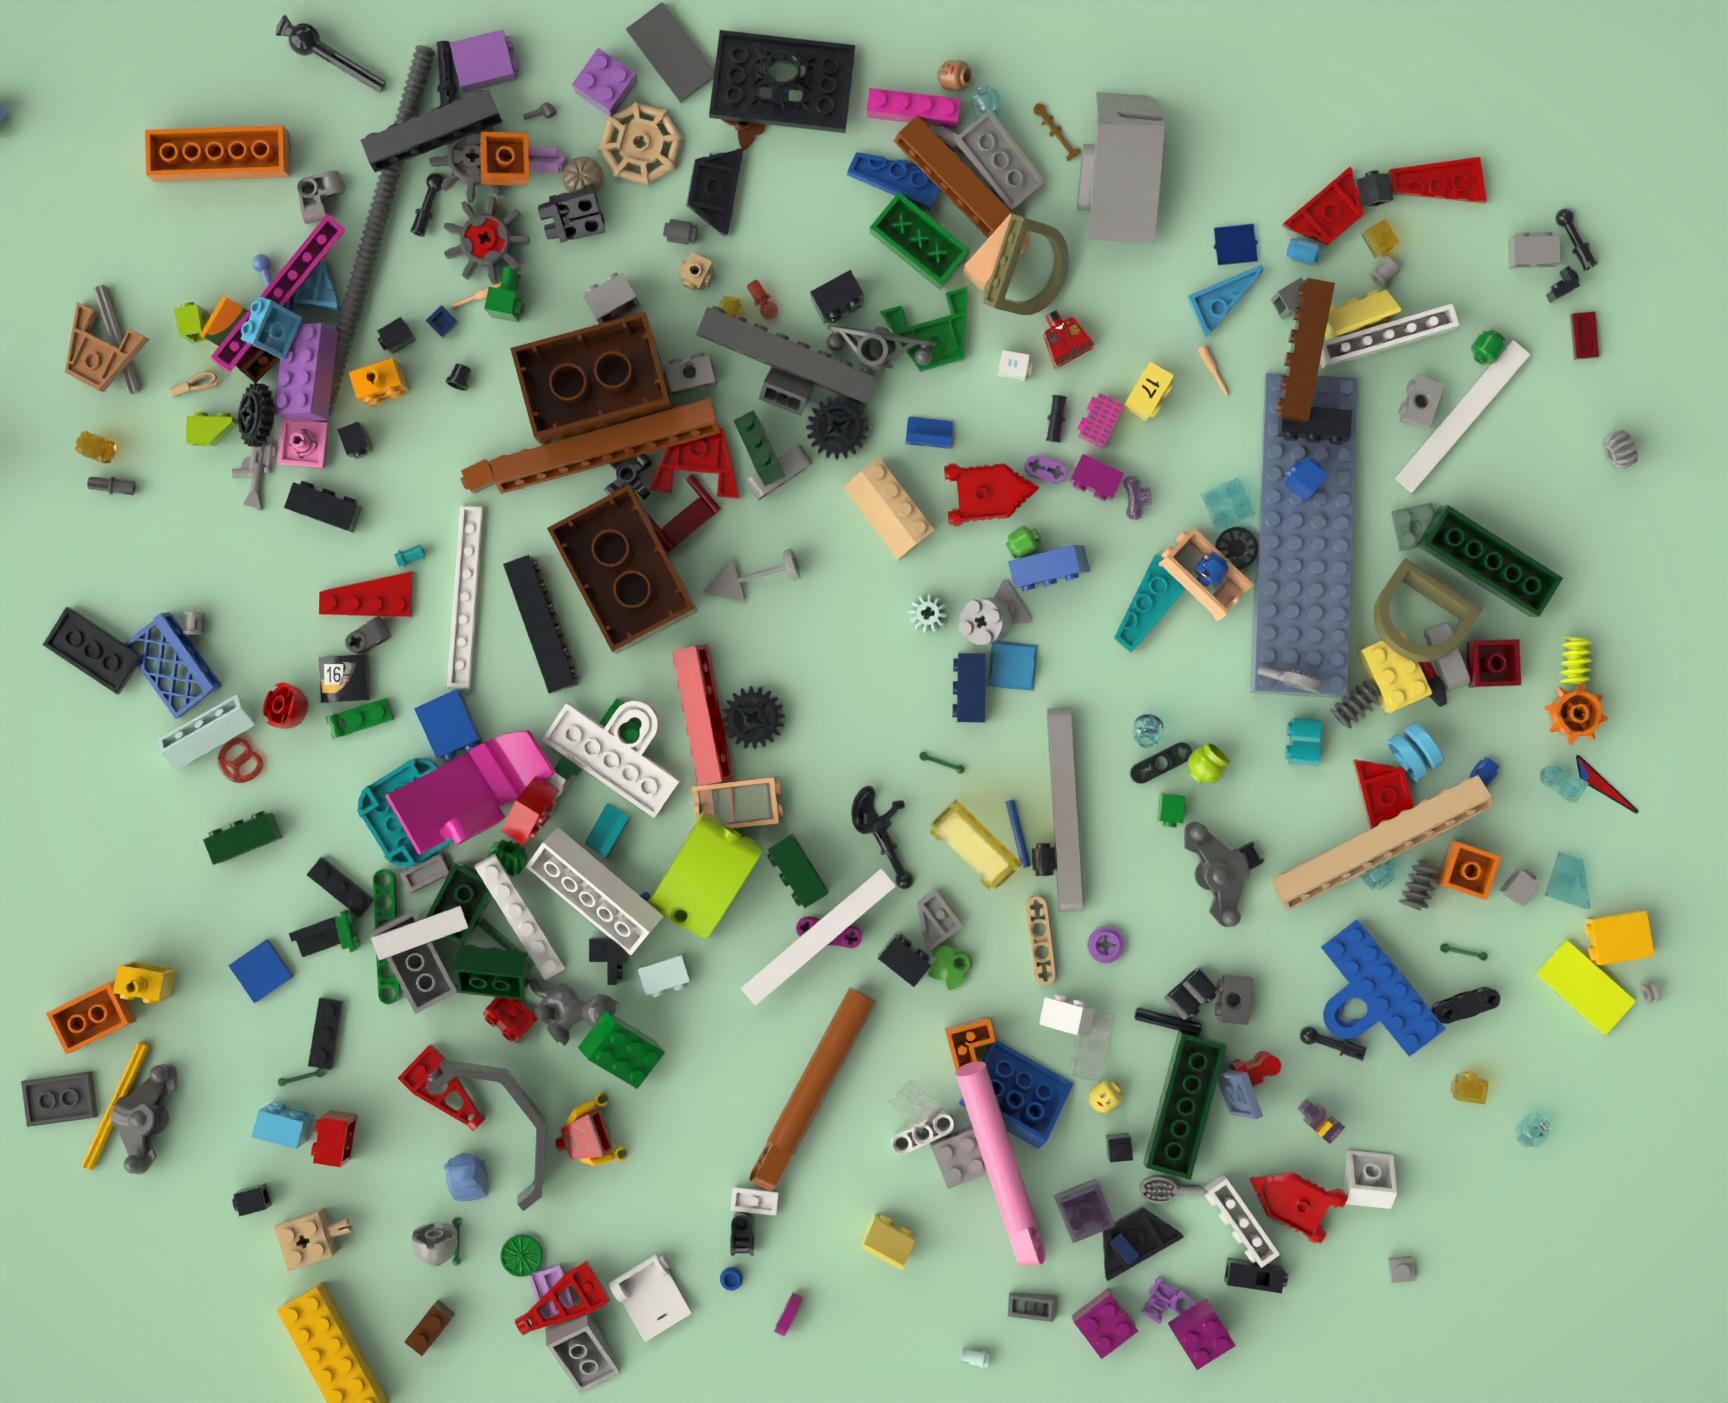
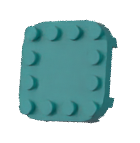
M414 758L406 761L405 764L371 785L366 786L361 791L358 799L357 811L359 817L363 818L385 854L384 857L389 863L400 867L418 864L454 842L450 838L419 855L386 798L387 794L439 768L436 762L429 758Z

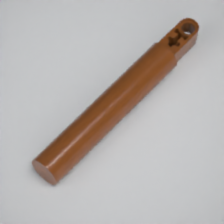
M852 987L848 988L767 1138L768 1142L751 1171L750 1182L769 1191L775 1188L877 1002L873 998Z

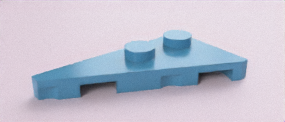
M1262 265L1187 297L1204 337H1207L1263 272L1264 268Z

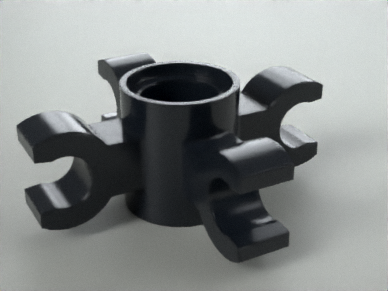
M643 454L633 464H623L621 461L611 463L610 466L616 470L617 479L604 489L606 494L610 495L630 484L643 500L648 498L651 493L640 482L639 474L653 464L650 458ZM627 473H633V477L630 480H623Z

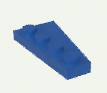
M856 152L847 171L848 176L894 196L900 192L913 204L929 211L940 190L916 164L906 163L905 160L897 159V161L882 156Z

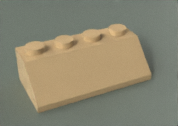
M880 457L861 470L843 487L897 560L935 531Z

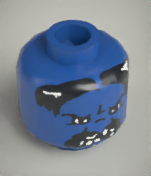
M1215 552L1211 554L1205 553L1194 568L1195 573L1198 575L1196 580L1207 587L1209 584L1219 585L1229 570L1226 565L1228 561Z

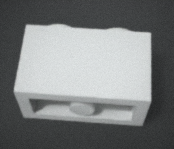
M1055 994L1054 998L1045 997L1039 1024L1075 1035L1090 1036L1095 1008L1087 1007V1002L1074 999L1072 1003L1068 1001V997Z

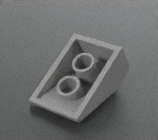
M591 1314L545 1328L546 1346L579 1393L620 1373V1369Z

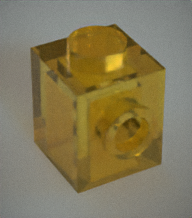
M1386 219L1365 230L1361 235L1374 258L1380 255L1383 258L1395 252L1394 247L1399 243Z
M1464 1072L1463 1076L1456 1075L1455 1080H1452L1450 1092L1456 1100L1485 1105L1489 1082L1477 1078L1478 1074Z

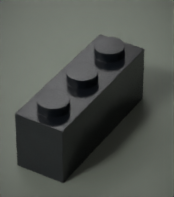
M1311 407L1309 421L1306 423L1279 418L1278 437H1284L1286 441H1297L1298 438L1307 439V442L1319 443L1321 440L1330 441V444L1342 445L1351 437L1352 410Z
M302 480L300 484L292 483L284 505L285 509L343 530L354 532L362 510L361 506L356 505L358 500L344 496L343 500L335 497V492L325 488L322 489V492L314 490L315 485Z

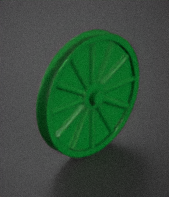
M528 1235L513 1236L502 1247L500 1254L501 1263L504 1269L511 1275L517 1277L531 1275L541 1264L542 1249L539 1243Z

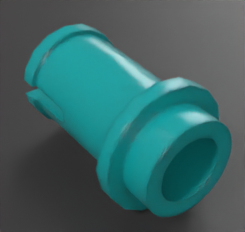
M421 544L404 551L398 550V553L394 554L399 567H407L406 564L425 558Z

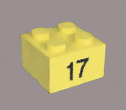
M1150 361L1125 401L1123 409L1144 421L1149 416L1153 418L1163 404L1159 401L1160 398L1165 399L1174 385L1171 382L1174 375Z

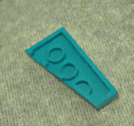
M1157 554L1154 555L1113 638L1130 653L1133 652L1186 589L1163 566L1160 567L1158 565L1163 559Z

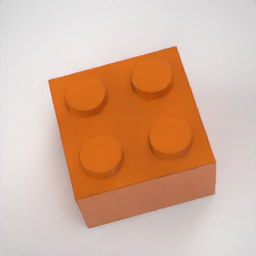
M481 132V185H528V133Z
M1450 841L1441 868L1442 872L1439 874L1436 884L1487 900L1501 856L1460 842Z

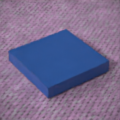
M268 939L229 965L253 1003L258 1002L294 977Z

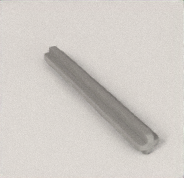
M105 285L94 287V293L111 345L119 348L123 335L108 289ZM130 362L121 372V376L127 393L135 394L140 391V387L132 362Z

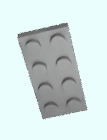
M990 109L953 139L1001 202L1008 205L1010 211L1045 183V180Z

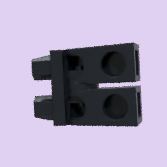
M593 184L586 185L584 189L549 196V202L538 205L541 220L549 218L554 220V223L544 225L548 240L560 238V242L563 243L568 240L605 233V221Z

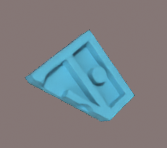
M321 261L295 293L293 301L298 305L339 311L327 264Z

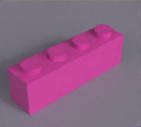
M869 88L867 118L909 123L918 116L931 126L941 127L942 125L947 128L957 129L960 99Z

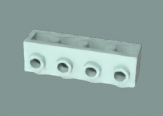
M236 694L157 739L160 754L177 770L188 765L198 757L209 753L219 745L228 742L242 732L248 731L251 727L255 726L252 711Z

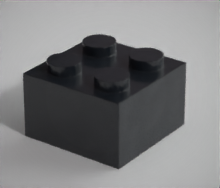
M851 270L810 291L811 301L824 324L827 322L830 324L837 322L842 318L841 315L847 311L853 313L862 307L861 304L864 303V293Z
M894 933L877 955L878 959L912 987H915L931 967L930 956L920 948L917 951L913 949L911 941L903 934H900L898 937Z

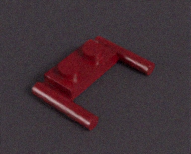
M693 474L685 480L698 494L699 498L663 526L662 529L647 513L668 552L674 550L721 510L720 506Z

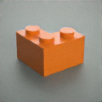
M989 1016L945 1028L955 1070L965 1064L977 1062L974 1047L996 1042Z

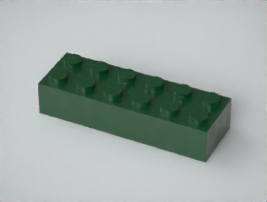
M1449 505L1438 508L1416 544L1422 550L1529 617H1540L1563 579L1560 575Z
M1178 1031L1143 1161L1146 1168L1191 1180L1227 1046L1223 1042Z

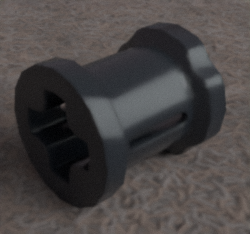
M1253 841L1237 849L1244 856L1249 870L1265 861L1258 855Z

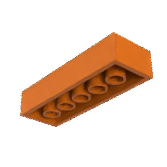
M283 125L145 130L146 176L154 182L290 178L289 132Z

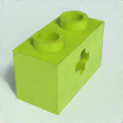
M194 302L183 303L181 307L174 308L179 336L190 343L207 341L200 334L210 318L209 312Z

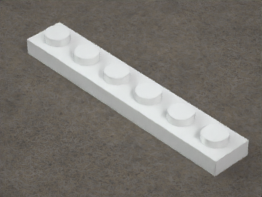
M496 854L476 864L475 869L543 978L547 980L565 969L563 962Z

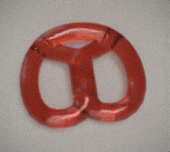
M243 738L231 739L219 752V769L232 782L245 783L251 781L263 769V759L258 753L252 751L249 742ZM239 744L244 747L245 751L234 761L225 759L227 752L233 746ZM250 758H253L256 761L255 769L251 773L241 776L239 768ZM226 766L231 767L234 774H232Z

